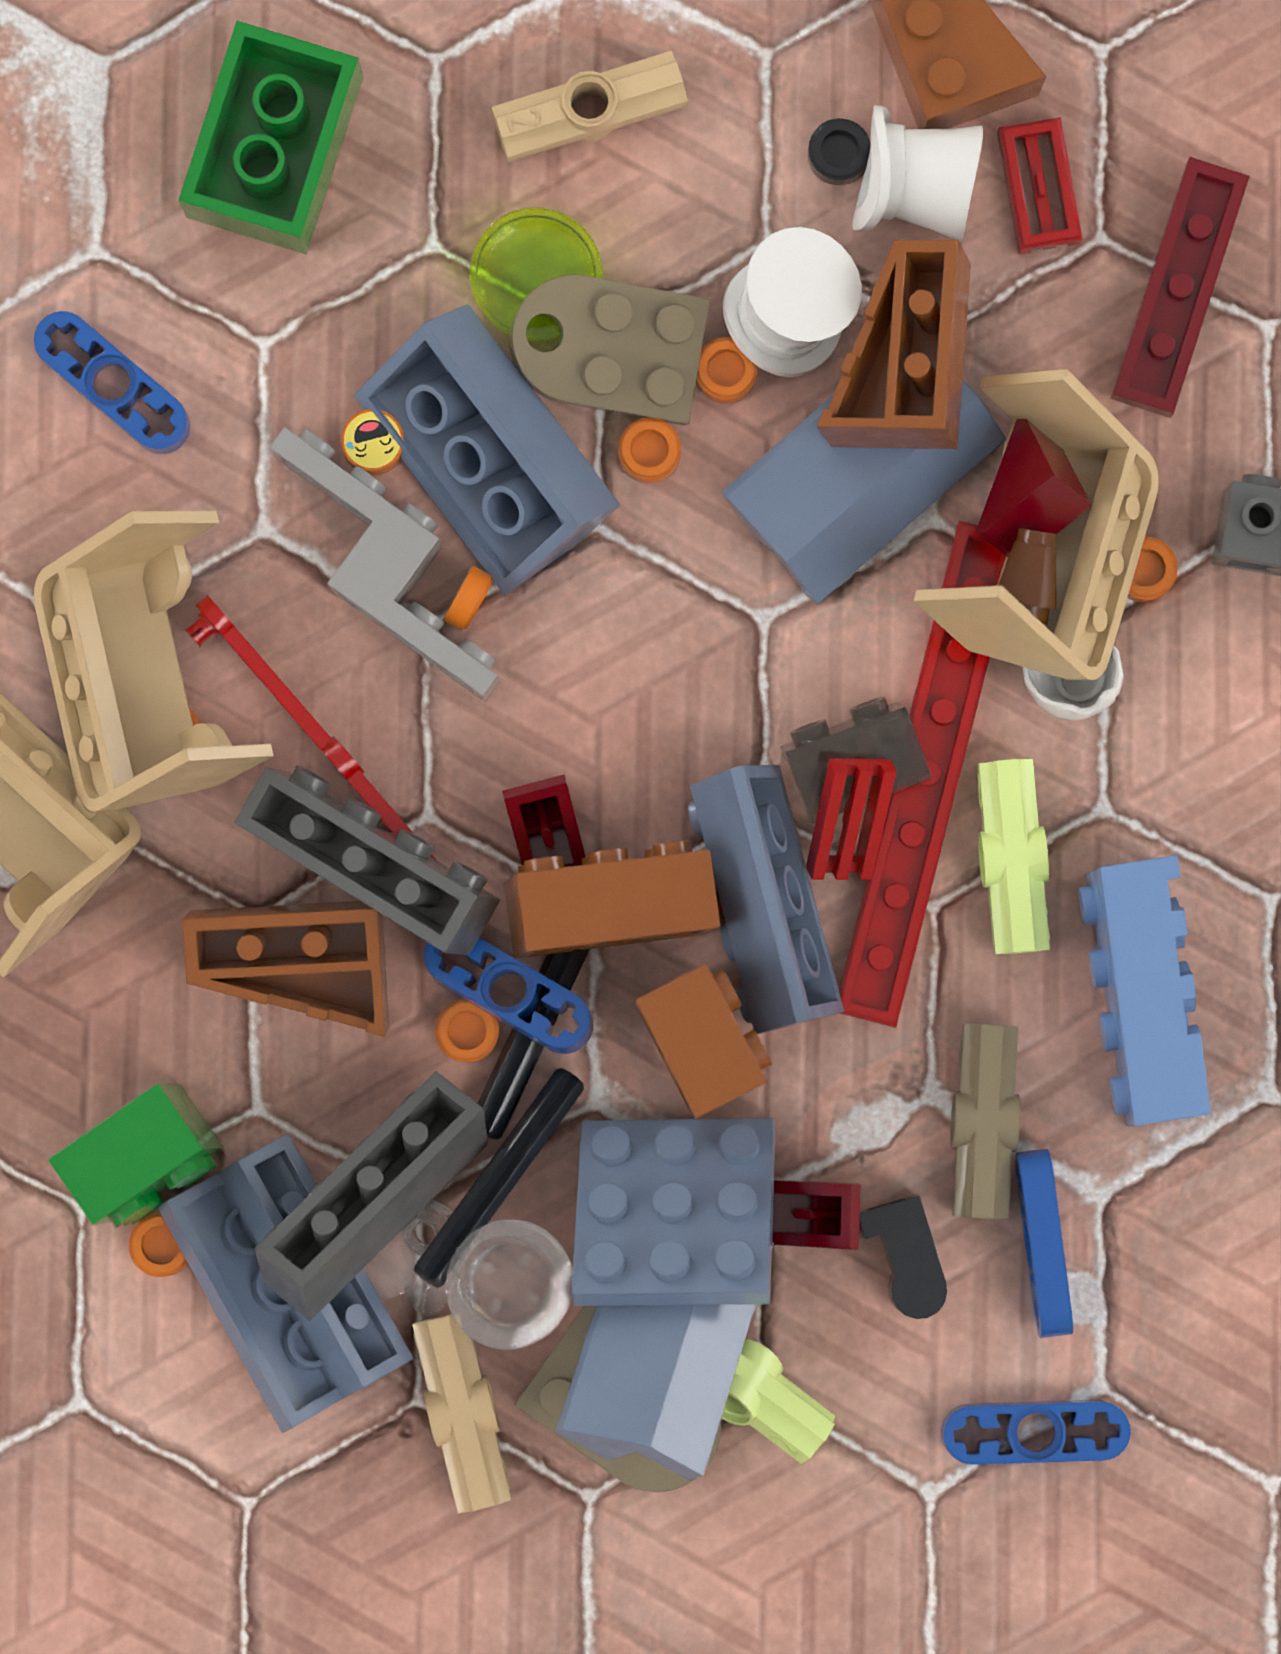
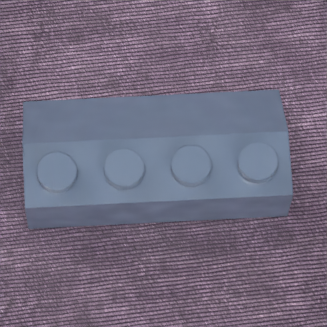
M469 304L424 322L353 395L364 410H372L401 447L402 453L400 458L486 572L492 575L491 578L504 596L514 591L582 541L620 506V503ZM381 410L391 414L399 422L403 430L404 441Z
M741 765L690 785L693 801L689 802V817L694 832L699 838H704L706 849H710L717 900L720 899L726 924L721 926V940L727 957L731 961H736L742 983V986H739L737 989V996L742 1005L739 1009L744 1020L747 1023H752L755 1032L761 1034L844 1012L780 765Z

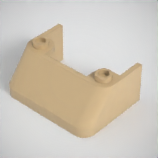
M1068 369L983 376L979 388L1013 420L1008 438L1004 443L1003 455L1016 420L1027 419L1064 450L1091 506L1056 535L1057 610L1050 609L1048 625L1042 624L1003 586L998 585L916 590L913 602L971 652L1070 681L1096 680L1103 675L1108 666L1157 497L1159 477L1156 463L1152 455ZM1008 557L1005 558V562H1004V565H1003V568H1002V572H1001L999 581H1000V579H1001V576H1002V573H1003V571H1004L1005 565H1006V563H1007Z
M131 511L44 567L36 579L34 604L75 788L79 800L90 811L119 810L217 787L274 756L271 744L232 746L220 726L214 723H201L193 726L167 610L183 599L191 583L192 570L186 558L184 545L219 523L217 511Z
M0 693V865L18 881L5 897L4 910L10 922L20 931L0 959V975L5 977L61 931L126 860L140 840L141 829L137 819L127 808L110 811H90L85 808L76 792L68 754Z

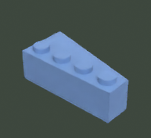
M1178 855L1099 867L1085 875L1087 886L1078 887V901L1083 924H1094L1098 949L1088 951V960L1094 988L1104 987L1108 1013L1099 1014V1029L1104 1051H1115L1118 1076L1109 1077V1089L1115 1115L1125 1114L1127 1126H1139L1211 1114L1201 1032L1198 1025L1189 1026L1187 1013L1195 1012L1196 1009L1194 976L1188 962H1179L1177 949L1185 947V936L1188 935L1185 909L1180 907L1176 897L1170 898L1168 880L1181 878Z

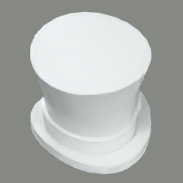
M874 105L870 129V154L857 199L852 223L853 230L868 232L881 219L890 221L893 218H897L934 230L962 243L982 147L983 125L954 129H906L905 125L893 124L891 122L890 113L886 107Z
M794 227L785 228L771 234L759 244L752 254L749 264L735 275L726 289L723 299V315L730 336L740 351L751 362L771 374L782 377H799L815 371L831 356L838 344L842 330L852 322L858 312L862 296L859 271L852 257L843 246L829 235L820 231Z

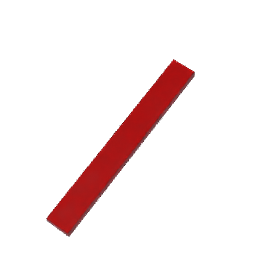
M959 520L941 589L998 585L1006 556L976 533L978 525ZM934 620L895 767L897 773L873 878L866 881L839 988L844 1012L839 1014L893 1028L897 1027L990 659L988 656L967 650Z

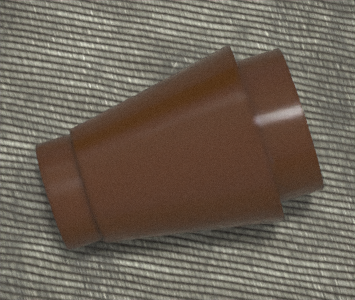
M1018 528L1016 541L1013 543L998 586H1003L1042 624L1048 625L1050 609L1057 610L1055 547L1057 534Z

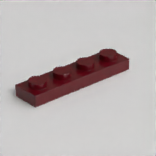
M1189 157L1110 399L1171 418L1174 414L1247 187L1249 175L1193 157Z

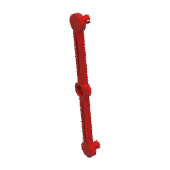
M208 595L201 599L195 605L201 612L198 614L199 619L185 629L198 646L201 647L213 634L215 636L220 634L367 805L382 815L380 820L396 836L401 829L413 833L363 775L364 770L334 736L331 738L213 600Z

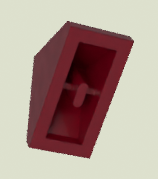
M1017 419L976 529L977 534L1006 557H1009L1013 543L1016 541L1018 528L1058 534L1091 506L1064 450L1027 419Z
M564 774L502 791L522 865L527 860L563 856L564 867L582 865L581 858H585L586 855Z
M774 1180L772 1242L774 1245L859 1250L860 1184L854 1182Z

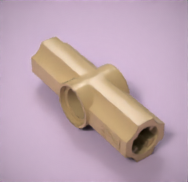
M668 51L602 73L595 71L580 72L572 76L566 84L493 106L491 111L503 151L509 163L579 140L585 142L600 141L607 137L614 129L687 107L688 99L678 63L674 58L673 52ZM584 95L598 96L607 105V109L603 114L593 119L580 117L574 112L572 107L577 99Z
M458 1311L412 1323L413 1336L420 1358L419 1361L423 1368L428 1390L424 1391L427 1414L436 1446L442 1447L458 1514L477 1511L511 1501V1486L496 1434L500 1432L496 1406L487 1375L482 1376L467 1311Z

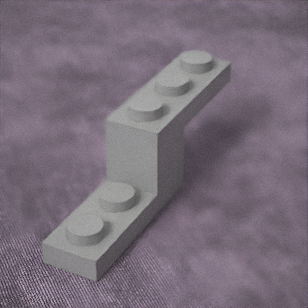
M284 427L269 447L274 457L369 525L327 583L331 591L475 696L486 702L500 682L498 675L490 670L496 660L466 638L459 647L439 633L444 622L417 602L413 601L408 610L401 606L403 600L442 549L440 539L433 534L438 524L410 503H407L401 511L381 496L387 488L362 468L356 466L349 474L330 459L336 451L309 430L304 429L298 437Z

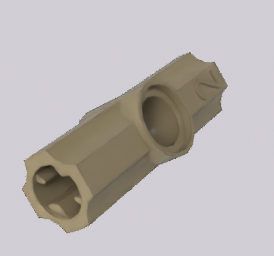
M963 1023L962 1034H960L959 1091H954L951 1109L950 1141L951 1148L955 1149L952 1216L1008 1220L1010 1183H1012V1152L1017 1151L1020 1130V1096L1015 1094L1018 1026Z

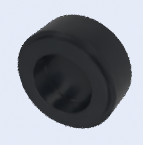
M836 118L822 123L813 132L809 141L808 162L810 168L819 179L828 184L846 185L856 181L866 171L871 148L869 136L859 124L849 119Z

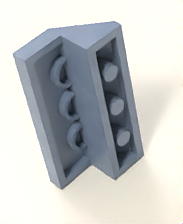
M964 380L962 381L958 449L831 447L817 428V424L824 408L828 409L833 398L832 395L721 492L751 534L777 555L805 595L817 605L1007 439L978 395Z
M289 1133L241 1158L220 1173L157 1207L282 1433L294 1428L334 1403L365 1388L414 1359L364 1268L311 1321L306 1319L263 1283L255 1247L317 1185Z
M756 1304L596 1306L555 1432L606 1460L638 1452L688 1480L704 1476Z

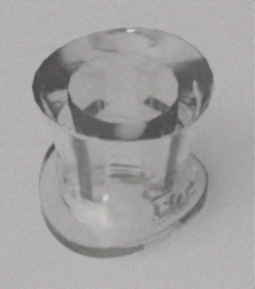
M522 1220L496 1221L474 1231L463 1241L454 1254L446 1280L447 1301L456 1323L473 1340L497 1349L522 1348L547 1336L564 1317L572 1297V1267L566 1251L560 1242L547 1230Z

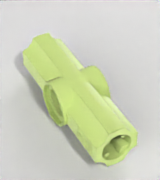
M1010 759L977 764L978 799L981 808L983 831L978 833V855L983 888H988L994 955L1048 951L1050 950V933L1047 921L1048 910L1046 907L1044 883L1049 881V860L1045 830L1043 826H1039L1033 759Z
M745 1339L721 1418L735 1425L752 1426L802 1464L809 1460L825 1442L835 1425L833 1423L835 1415L781 1375L783 1371L782 1363L771 1350L758 1342Z

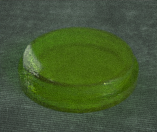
M539 207L524 208L510 212L492 223L478 240L470 264V286L479 310L494 327L509 336L512 320L519 305L538 286L553 278L565 275H585L603 279L599 251L583 226L559 211ZM536 316L527 325L526 337L528 341H548L559 338L560 331L557 324L551 318Z

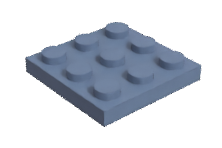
M774 1119L582 1121L571 1291L574 1306L770 1304L776 1131Z

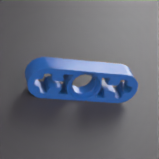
M59 311L49 314L41 320L35 330L34 346L40 358L51 370L149 452L168 454L176 451L185 443L190 432V420L184 407L174 396L78 315ZM73 328L78 330L74 340L79 348L91 358L96 347L104 350V352L96 355L87 363L80 379L76 378L73 374L83 367L72 355L66 351H61L56 357L51 355L56 346L50 337L56 330L63 334H68ZM109 366H118L125 369L130 377V385L127 392L115 400L101 398L95 391V379L98 373ZM144 387H147L152 392L145 395L142 400L155 413L162 415L168 409L174 412L169 420L175 429L168 437L161 432L154 434L152 438L146 436L151 427L147 420L134 408L129 419L126 420L120 415L131 409L138 402Z
M480 937L470 955H466L472 964L484 970L480 976L476 991L469 989L477 981L473 974L459 966H454L449 973L444 972L446 964L440 956L442 951L427 943L424 951L425 965L439 985L548 1050L558 1054H570L583 1048L591 1038L593 1018L583 999ZM487 958L493 959L494 962L485 968ZM505 974L519 975L526 981L527 985L523 1000L512 1007L499 1006L493 1002L491 997V989L494 982ZM541 990L548 992L541 999L546 1008L560 1015H563L568 1008L574 1009L572 1017L578 1025L574 1033L563 1030L559 1033L558 1037L551 1036L554 1028L550 1021L536 1011L533 1012L538 1003ZM533 1012L531 1023L523 1021L524 1018Z
M1048 1149L1016 1152V1180L1037 1332L1039 1338L1073 1334L1072 1309L1051 1156Z
M1104 1400L964 1404L948 1413L941 1428L942 1442L946 1450L956 1460L970 1465L1110 1460L1124 1451L1131 1435L1130 1423L1124 1412L1117 1406ZM1073 1412L1070 1423L1073 1426L1093 1424L1095 1419L1094 1413L1104 1412L1105 1420L1111 1424H1116V1435L1106 1436L1105 1447L1096 1448L1095 1441L1091 1437L1071 1436L1074 1450H1062L1066 1440V1427L1061 1413ZM1034 1413L1047 1416L1054 1428V1435L1050 1444L1037 1451L1024 1448L1017 1436V1429L1021 1420ZM997 1414H1009L1005 1426V1435L1010 1452H998L1001 1442L998 1438L979 1440L977 1451L967 1452L963 1441L954 1440V1429L964 1428L966 1417L976 1416L977 1424L982 1428H1000L996 1417Z

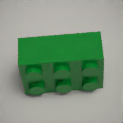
M236 20L178 199L186 217L307 255L363 81L359 58Z
M157 1083L47 1160L93 1226L112 1222L115 1228L122 1224L126 1226L132 1223L133 1225L156 1210L158 1206L164 1203L158 1193L166 1187H169L170 1190L175 1187L179 1189L182 1186L186 1188L217 1167V1164L211 1156L224 1147L181 1084Z

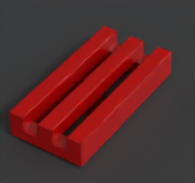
M1061 117L999 127L997 136L1018 254L1031 253L1032 250L1043 248V250L1055 249L1058 245L1068 244V246L1081 244L1083 238ZM1048 134L1065 227V229L1054 231L1037 137ZM1021 138L1024 140L1040 229L1039 234L1031 235L1014 141Z
M829 759L806 863V869L812 880H824L825 873H833L836 880H848L849 873H857L860 880H872L897 773L890 759ZM847 775H854L849 800L845 804L843 813V827L837 854L829 855ZM871 775H873V779H872V783H871V788H870V792H869V796H868V801H867V805H866V810H865V814H864V819H863V823H862V827H861V832H860V836H859V841H858V845H857V850H856V854L854 855L855 846H856V842H857V837H858V833H859V828H860V824H861V820H862V815H863V811H864V806H865V802H866V797H867V793H868V788H869V784H870V780H871Z

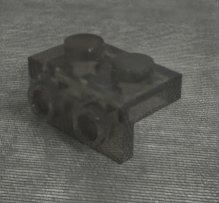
M885 696L849 709L852 719L828 727L826 719H822L790 732L793 742L781 746L780 750L784 760L788 762L808 818L812 824L816 822L829 759H890L897 771L892 793L932 778L906 706L899 702L888 705ZM847 775L838 814L844 812L845 804L849 800L854 775ZM871 775V780H870V784H869V788H868V793H867V797H866V802H865V804H866L867 801H868V796H869V792H870V788H871V783H872L873 775Z

